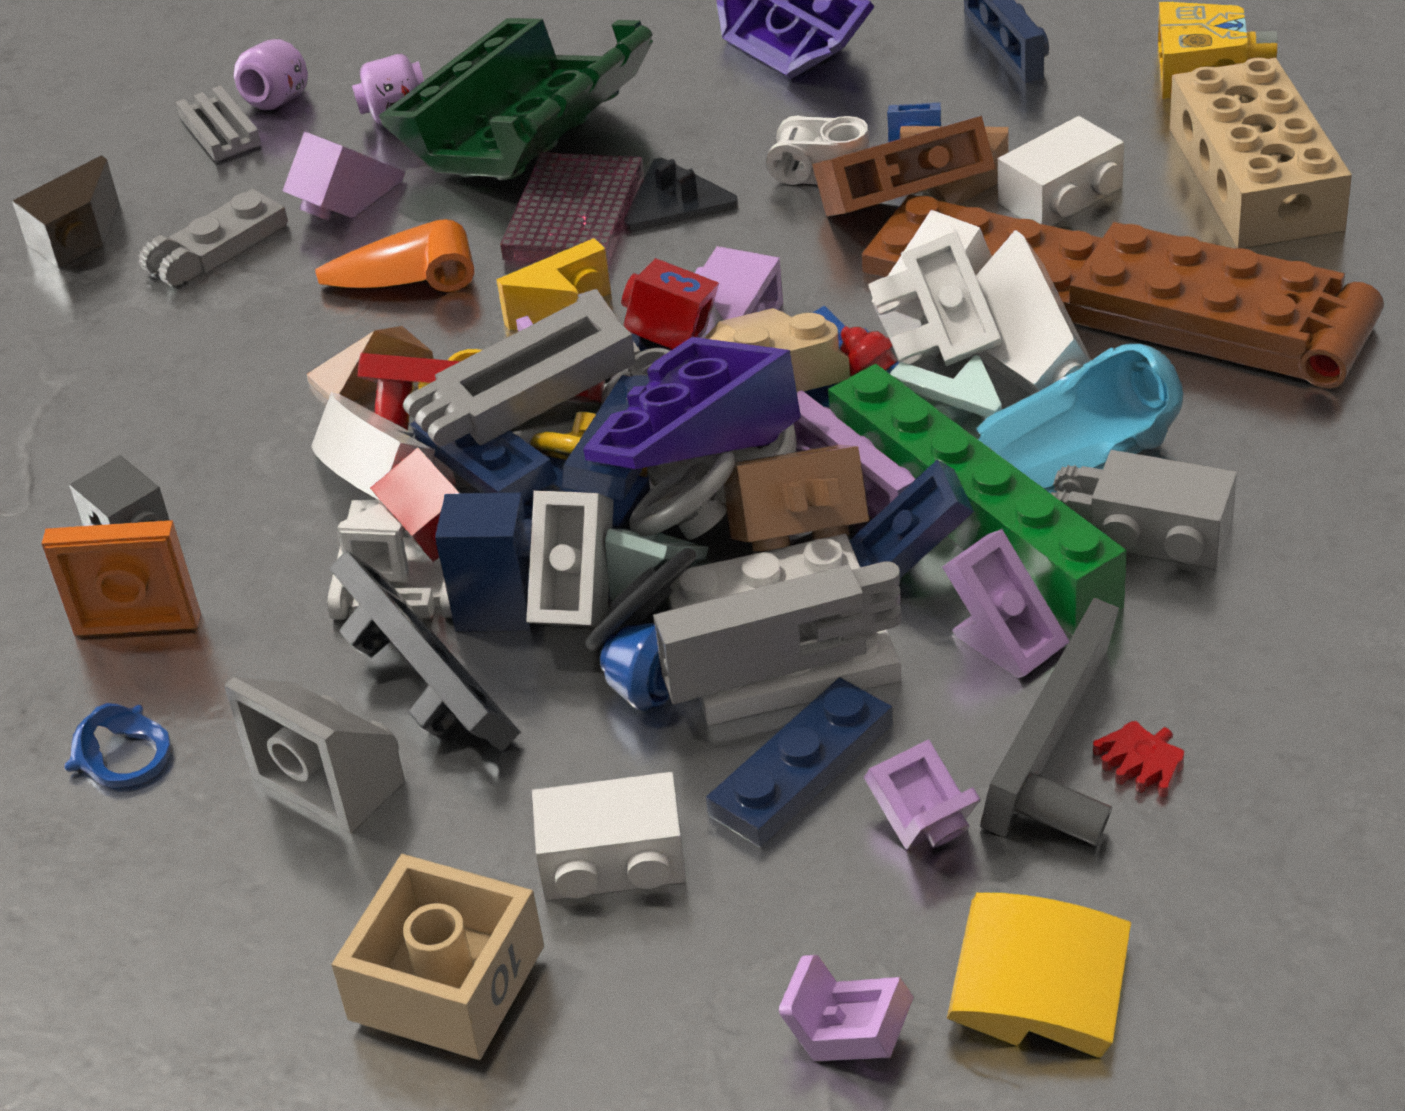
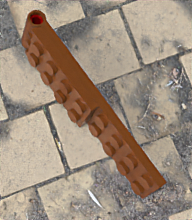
M912 194L906 197L861 254L863 272L887 277L931 210L980 227L991 256L998 251L1016 230L1026 238L1044 264L1073 323L1306 379L1317 387L1328 389L1338 387L1344 382L1384 308L1383 297L1373 286L1364 282H1351L1343 287L1345 273L1315 267L1303 261H1288L1256 254L1248 249H1234L1199 241L1190 236H1176L1153 231L1137 224L1113 222L1103 238L1084 231L1066 230L1040 224L1031 219L1013 218L987 212L978 207H965L938 201L929 196H916Z

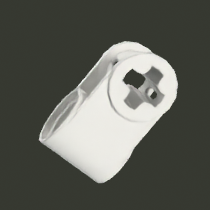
M797 115L788 117L782 121L777 130V143L771 147L766 156V167L771 176L783 184L818 185L812 164L870 148L868 126L864 120L852 116L820 118ZM797 130L794 140H790L793 131ZM796 160L800 161L797 169L792 171Z

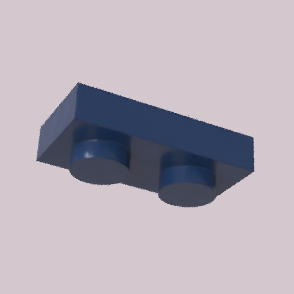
M937 459L849 542L860 568L880 562H892L899 567L901 578L954 531L974 510L955 470Z

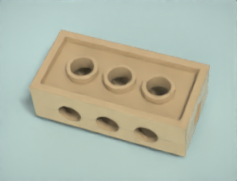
M1253 58L1241 64L1217 68L1200 67L1192 72L1172 75L1170 131L1237 248H1248L1346 231L1352 174L1276 58Z

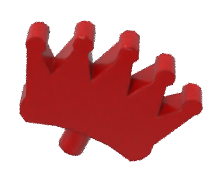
M1131 721L1125 724L1123 728L1093 741L1092 753L1099 756L1103 752H1108V754L1102 756V770L1110 771L1112 767L1120 766L1116 769L1115 782L1120 785L1137 776L1135 790L1139 793L1145 792L1147 787L1159 781V796H1168L1177 773L1184 767V750L1167 743L1173 738V733L1166 727L1152 735L1137 721Z

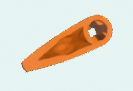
M447 219L436 220L385 237L342 255L315 269L320 285L373 288L427 280L431 287L443 292L458 291L466 287L472 281L475 274L466 231L459 223Z

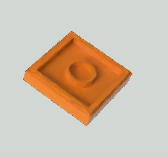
M173 520L45 529L41 544L74 636L198 628L201 611Z

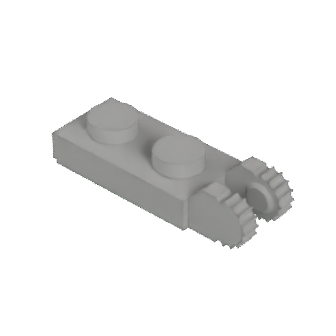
M252 188L247 192L234 196L230 202L206 216L194 219L187 227L170 237L159 235L152 239L151 243L147 242V245L143 246V249L139 251L140 256L138 258L140 261L138 263L141 264V268L151 274L159 272L160 280L171 287L173 285L177 287V285H182L184 281L188 282L201 273H208L287 226L288 219L285 207Z

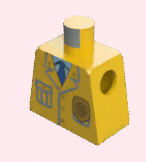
M1159 2L1157 47L1162 99L1171 98L1172 75L1192 72L1200 67L1217 68L1241 64L1253 58L1277 59V31L1247 32L1244 9L1236 5Z

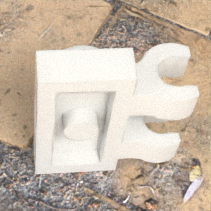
M957 230L902 252L901 256L906 270L878 279L868 285L880 316L893 312L918 297L928 321L926 325L890 338L899 363L904 362L915 365L927 359L933 353L940 351L945 365L949 366L1002 344L1001 336Z

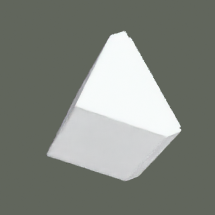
M382 503L340 522L337 529L342 554L346 550L378 570L388 582H408L410 575L402 526Z

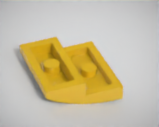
M977 892L971 901L947 1019L1016 1046L1020 1044L1028 1031L1101 1058L1113 1043L1131 922L1101 911L1054 899L1020 894Z

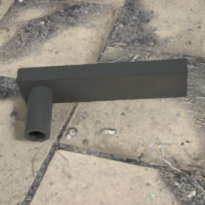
M1093 598L990 782L980 822L981 828L1006 838L1020 813L1094 846L1098 844L1111 815L1112 806L1040 776L1107 653L1119 607Z

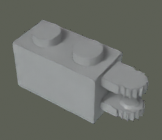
M1110 450L1103 470L1085 466L1078 468L1076 465L1062 466L1061 470H1058L1053 483L1055 486L1054 491L1057 492H1051V494L1125 548L1127 553L1217 569L1233 522L1237 471Z

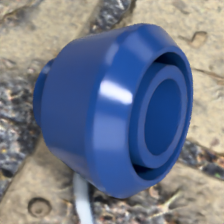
M655 623L627 625L617 634L611 635L605 642L600 657V665L602 670L605 671L607 684L631 706L640 711H647L664 704L670 698V695L661 675Z

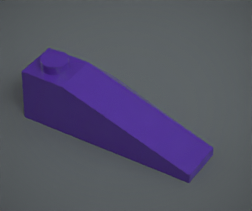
M691 337L653 362L647 370L649 383L646 386H634L627 394L629 405L627 410L611 414L584 446L583 452L587 461L639 469L770 444L778 439L781 432L801 419L790 350Z

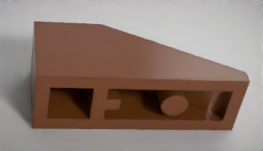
M982 116L812 164L826 217L852 212L996 169Z

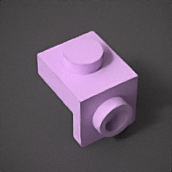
M929 739L869 768L864 776L866 783L905 850L926 840L930 842L933 848H936L960 836L970 827L966 819L981 801L974 787L962 793L959 791Z
M805 955L800 958L779 1006V1014L813 1061L890 1058L914 996L900 977L837 982L818 955Z

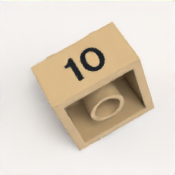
M401 854L331 964L347 1020L481 1060L544 948L534 892L528 888Z

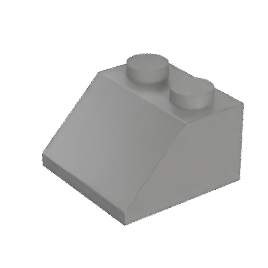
M233 677L224 685L252 778L350 834L405 782L398 753V741L393 733L380 722H368L345 710L334 698L328 695L319 696L293 682Z

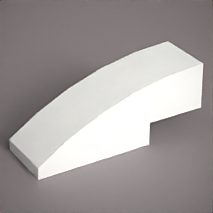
M332 392L311 446L315 455L326 466L377 500L379 499L371 491L370 487L415 449L419 448L430 461H432L435 453L434 449L413 439L414 434L348 398Z

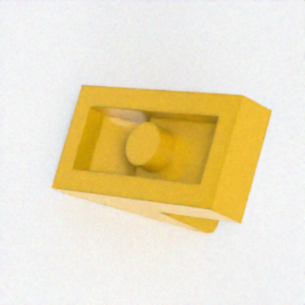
M595 238L496 279L504 325L509 330H518L516 319L528 316L531 322L535 324L577 302L579 294L597 289L602 297L611 294L606 251Z

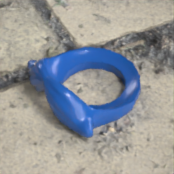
M105 703L96 707L76 727L72 739L71 756L65 763L64 769L67 772L81 770L100 785L112 789L143 784L156 777L165 767L171 750L169 733L160 724L142 715V705L127 708L119 704ZM97 726L105 727L114 734H125L128 737L143 739L153 743L157 748L154 759L139 771L128 774L115 773L105 767L103 755L99 750L98 740L94 735Z

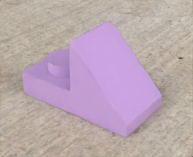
M1002 529L986 535L942 567L971 614L969 618L952 629L953 633L957 638L1016 678L1024 677L1069 643V639Z

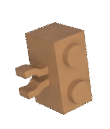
M834 445L735 462L731 475L723 484L731 539L752 542L753 551L790 546L789 535L810 531L812 532L813 540L841 534L849 536L850 524L869 521L858 446Z

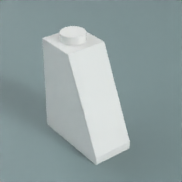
M1015 230L976 275L1002 340L1001 345L977 355L981 357L983 363L1028 394L1033 395L1083 367V364L1091 361L1044 264L1026 238Z

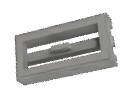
M222 86L212 88L214 97L210 99L203 92L194 95L196 104L191 106L185 99L175 102L179 117L214 161L223 160L261 145L258 129ZM218 110H220L224 114V116L234 126V128L243 137V139H240L239 135L235 132V130L230 126V124L225 120V118L221 115V113ZM205 115L214 125L218 134L228 144L221 146V143L200 117Z

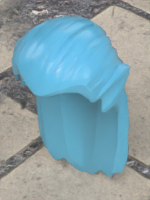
M1125 344L1115 349L1111 347L1095 359L1083 364V367L986 418L976 428L977 432L981 435L978 440L1049 493H1055L1057 491H1054V479L1062 466L1076 465L1078 468L1085 466L1103 470L1110 450L1137 454L1143 449L1160 447L1166 437L1168 428H1170L1182 408L1184 395L1182 383L1171 361L1155 348L1144 344Z

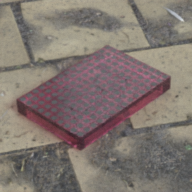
M541 152L500 243L502 259L506 261L539 262L595 238L605 248L608 265L624 225L623 220L633 202L644 174L642 157Z

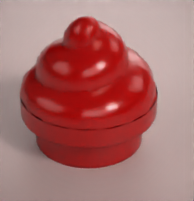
M845 326L841 330L843 342L840 350L849 358L850 377L874 364L879 365L886 371L899 361L891 351L893 346L890 338L886 337L883 333L879 331L867 332L861 327L849 328Z

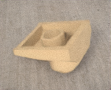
M771 308L719 321L704 337L705 339L790 350L797 392L839 383L850 378L849 358L839 349L838 328L834 323L825 320L820 314L802 313L791 317L784 312Z

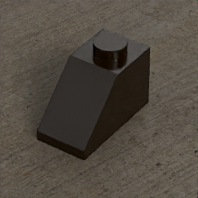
M101 155L12 200L26 244L57 268H61L104 244L117 210L119 199L108 161Z

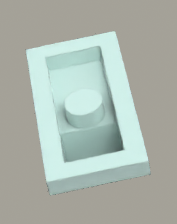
M977 354L970 359L954 379L904 362H900L890 373L977 439L981 435L977 432L976 428L986 418L1001 410V402L981 357Z

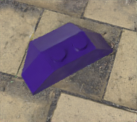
M717 0L722 38L728 44L790 80L845 48L875 7L869 0Z

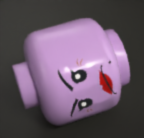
M281 39L266 40L241 53L234 66V80L240 95L252 107L260 110H274L302 94L307 86L308 71L301 53L291 43Z
M396 54L362 65L360 68L361 83L352 85L360 114L363 115L371 112L373 120L378 125L383 126L379 115L421 84L424 78L419 61L411 63L406 55Z

